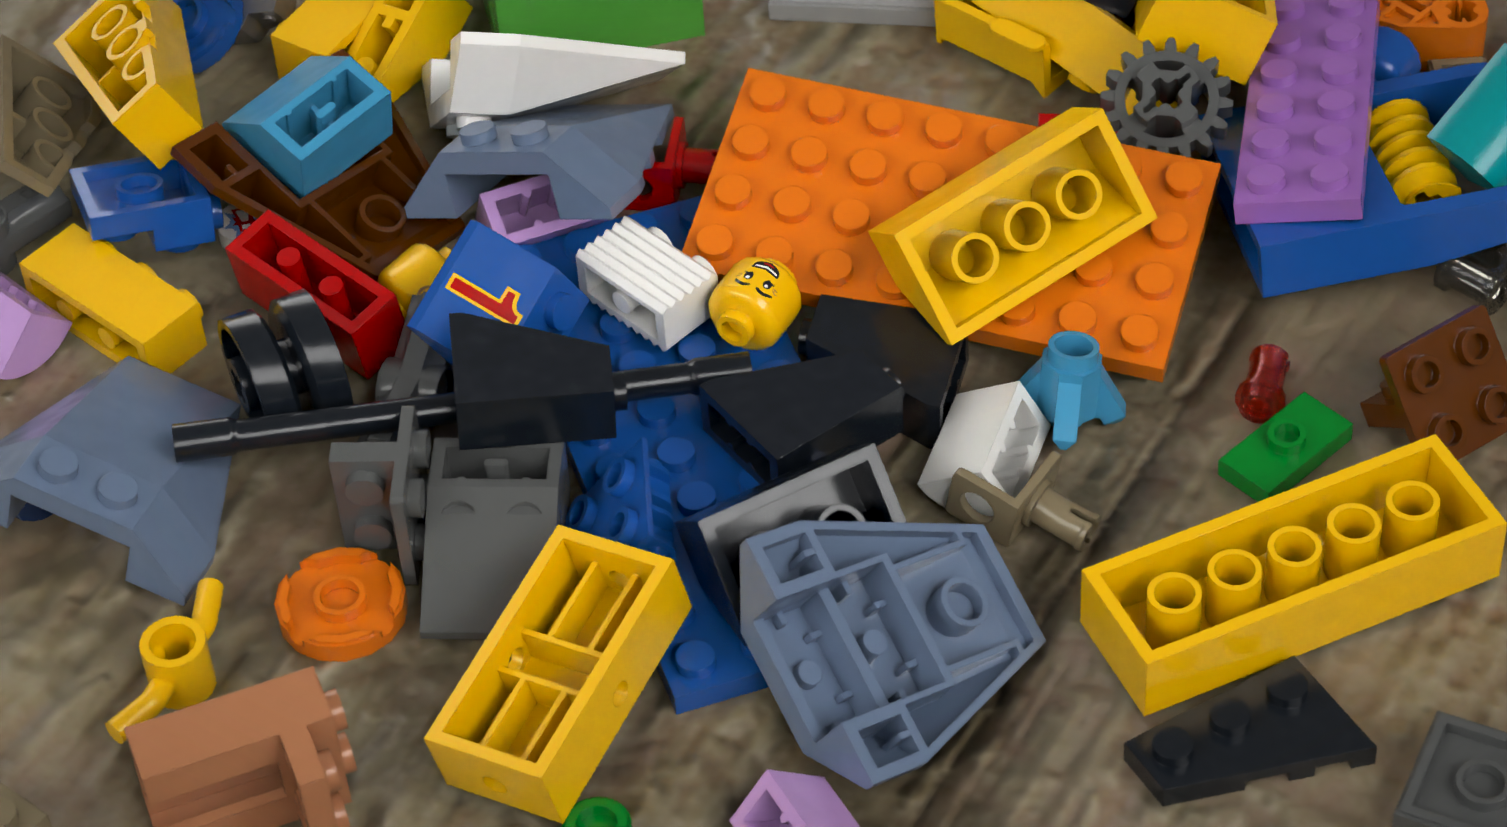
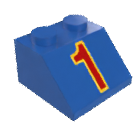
M470 220L407 324V327L453 366L449 313H466L569 336L590 299L553 265L482 223Z

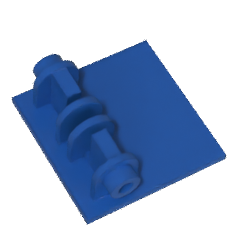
M641 437L622 457L615 458L608 466L605 474L585 495L581 494L574 499L567 512L566 527L675 560L676 548L673 533H671L674 527V520L672 516V501L670 500V473L659 460L649 458L646 438Z

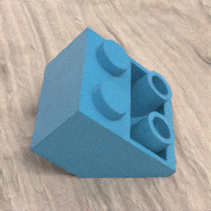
M310 56L222 123V127L268 171L301 199L339 176L393 134L391 92L350 56Z

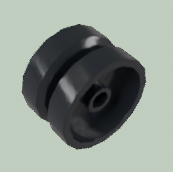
M305 288L270 301L268 310L269 325L252 308L217 321L223 356L234 389L247 418L354 404L349 380L334 337L321 310Z

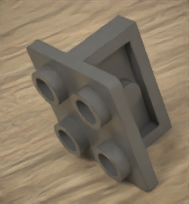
M402 406L397 442H331L328 461L345 547L369 550L398 549L404 585L419 584L421 561H423L426 497L429 477L427 469H430L432 458L430 430H420L416 406Z

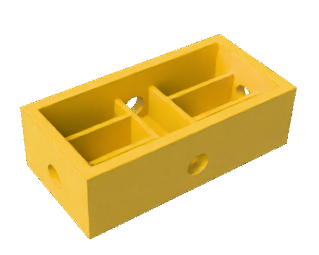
M557 525L423 738L446 784L563 824L692 608L674 559Z

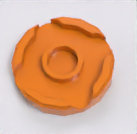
M336 547L314 553L299 562L301 569L293 573L290 579L287 573L278 585L274 606L283 638L298 653L318 661L347 662L369 656L390 643L405 624L409 603L400 570L391 562L389 566L386 562L378 560L377 553L364 548Z

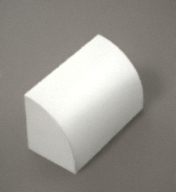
M1020 381L958 393L955 396L917 485L933 501L945 508L953 474L961 467L1015 498L1031 476L1051 425ZM965 493V497L973 509L985 516H993V510L985 499L974 493Z

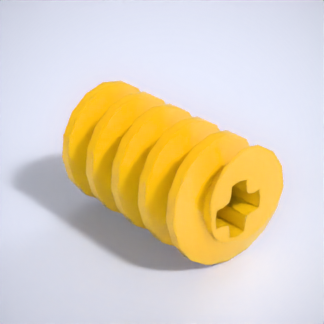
M1408 98L1391 100L1374 109L1371 114L1369 145L1401 204L1408 205L1462 194L1461 187L1457 186L1455 173L1450 168L1449 160L1426 137L1434 128L1426 107L1419 101Z

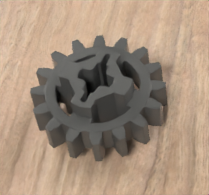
M1169 37L1164 51L1156 52L1153 44L1147 40L1143 42L1142 57L1137 59L1127 51L1122 53L1121 67L1124 72L1109 69L1106 73V86L1111 90L1100 93V108L1109 111L1106 113V116L1114 132L1118 131L1116 136L1121 144L1190 158L1191 152L1194 150L1207 158L1211 156L1213 143L1210 136L1216 139H1225L1228 124L1223 119L1232 117L1233 100L1225 97L1230 93L1231 81L1229 76L1214 78L1218 73L1219 60L1214 56L1201 63L1198 60L1199 45L1196 43L1189 46L1185 53L1177 52L1175 38ZM1133 89L1136 92V99L1139 103L1133 107V113L1129 116L1125 103L1130 90ZM1204 93L1208 108L1201 121L1198 118V110L1194 106L1199 103V96ZM1160 100L1163 104L1157 108L1156 102ZM1176 101L1177 107L1173 109L1170 104Z

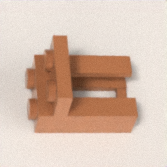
M313 666L124 728L153 827H279L300 820L302 827H351L344 804L352 802L346 774L357 771V766L346 733L341 732L337 734L338 731L347 729L348 723L336 689L324 692Z

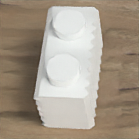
M624 216L620 223L615 222L611 230H605L603 236L597 235L594 243L588 242L585 249H579L575 256L579 289L590 299L592 304L597 303L601 310L606 309L610 316L615 315L619 322L623 321L627 328L632 327L636 334L641 333L645 340L650 339L654 346L659 345L663 352L667 351L710 318L708 301L713 290L718 285V276L715 269L705 258L699 255L691 258L674 247L668 236L657 227L647 229L630 217Z

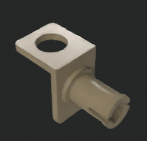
M1054 450L1015 498L961 467L958 468L953 474L945 505L948 513L966 524H984L990 537L1007 548L1025 526L1029 527L1034 523L1072 545L1075 550L1081 553L1086 548L1087 543L1091 542L1102 520V516L1098 513L1087 510L1053 490L1062 455ZM965 493H974L985 499L993 510V516H985L973 509L968 503Z

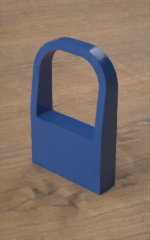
M1488 62L1459 65L1375 81L1372 111L1391 100L1408 98L1419 101L1425 106L1430 121L1433 125H1436ZM1246 106L1233 108L1232 117L1223 119L1228 124L1225 139H1216L1210 136L1213 143L1212 155L1208 158L1201 155V160L1221 164L1220 180L1215 195L1263 298L1428 267L1507 243V186L1404 205L1400 203L1370 145L1368 150L1363 219L1236 224L1233 202ZM1205 114L1198 115V118L1202 121Z

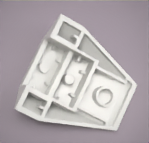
M461 31L451 40L450 59H430L422 66V83L430 128L446 129V137L455 139L459 136V130L462 127L476 121H497L577 105L661 80L684 65L685 52L524 34Z

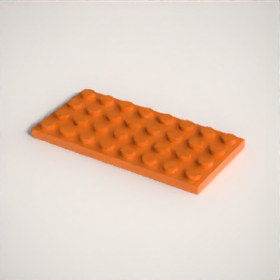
M748 68L682 252L691 258L695 255L705 258L715 269L718 276V284L734 264L746 257L777 260L788 267L793 273L801 293V305L816 308L821 294L915 308L896 286L868 231L1039 127ZM1121 144L1158 218L968 335V341L1042 357L1043 349L1048 347V341L1051 336L1062 331H1078L1086 333L1097 340L1100 346L1099 353L1102 354V365L1106 371L1163 383L1220 180L1221 164Z

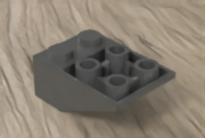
M434 438L426 497L420 615L421 639L486 640L557 525L566 527L571 487L565 442L459 450V438Z

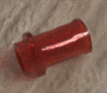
M1263 344L1258 345L1252 350L1249 357L1250 363L1246 379L1239 384L1235 393V403L1241 415L1253 423L1264 424L1286 406V394L1283 386L1286 374L1290 368V361H1286L1289 358L1288 353L1277 345Z

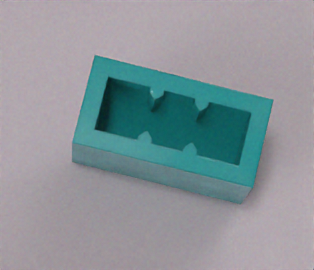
M1507 43L1501 46L1426 136L1468 181L1486 189L1507 186Z

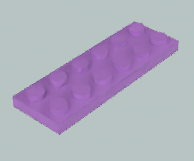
M1275 0L1278 25L1249 79L1233 202L1235 223L1261 224L1363 219L1380 18L1379 0Z

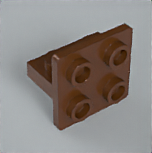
M1472 305L1382 355L1379 359V364L1385 380L1379 384L1381 392L1360 403L1369 427L1405 429L1410 443L1436 434L1457 461L1507 432V361L1486 307L1483 305Z

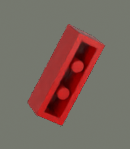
M269 209L225 247L242 293L267 311L269 310L271 300L305 288L321 310L334 337L343 363L367 380L381 368L382 363L387 357L395 356L405 322L396 294Z

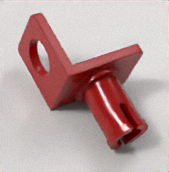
M675 116L664 162H654L651 169H644L643 171L644 179L651 184L653 190L646 195L637 196L623 210L646 211L678 202L680 191L686 187L687 183H707L719 149L689 147L686 140L685 118Z

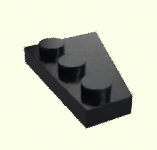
M1292 656L1124 743L1123 760L1164 807L1243 791L1248 781L1281 774H1287L1289 781L1315 776L1316 767L1348 761L1351 769L1372 765L1376 761L1377 746L1295 656Z

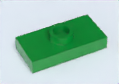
M1303 392L1222 456L1218 462V475L1257 502L1288 491L1352 439L1353 423L1306 392Z

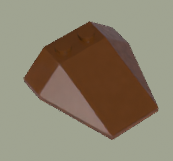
M342 48L330 56L350 55ZM393 102V134L339 176L301 199L268 171L217 121L174 145L170 153L211 194L257 219L269 209L376 282L381 271L412 245L422 243L438 250L460 236L466 227L461 217L457 219L407 218L404 207L430 165Z

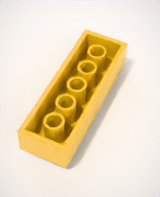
M1434 434L1081 569L1080 623L1145 717L1276 665L1292 656H1299L1498 577L1501 569L1507 522L1444 443Z

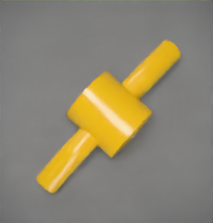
M208 577L198 582L191 618L185 616L165 617L152 623L142 633L139 641V650L148 685L140 696L105 723L108 733L119 744L127 741L124 728L153 719L164 708L180 710L205 702L213 693L217 682L208 640L214 633L218 623L224 585L219 580Z

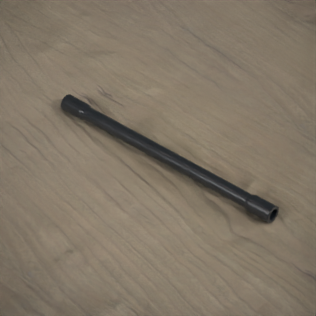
M746 351L698 357L684 363L621 371H625L627 402L686 394L700 396L699 385L709 379L751 372L752 365L749 352ZM455 392L242 419L224 417L172 424L176 462L233 456L238 452L396 432L399 431L402 406H416L419 428L457 424Z

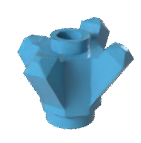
M1062 331L1051 336L1048 341V347L1043 349L1042 357L1018 380L1027 390L1050 425L1053 426L1052 440L1061 450H1067L1077 442L1078 427L1094 418H1100L1104 425L1121 422L1126 417V402L1102 365L1099 343L1092 336L1078 331Z

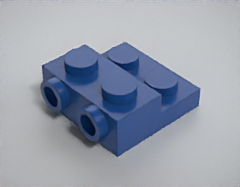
M146 156L69 169L71 191L93 241L103 239L110 242H121L133 238L137 233L147 231L156 252L167 250L169 252L182 253L197 248L199 244L216 241L214 229L224 227L220 199L211 194L177 160H170L161 170Z

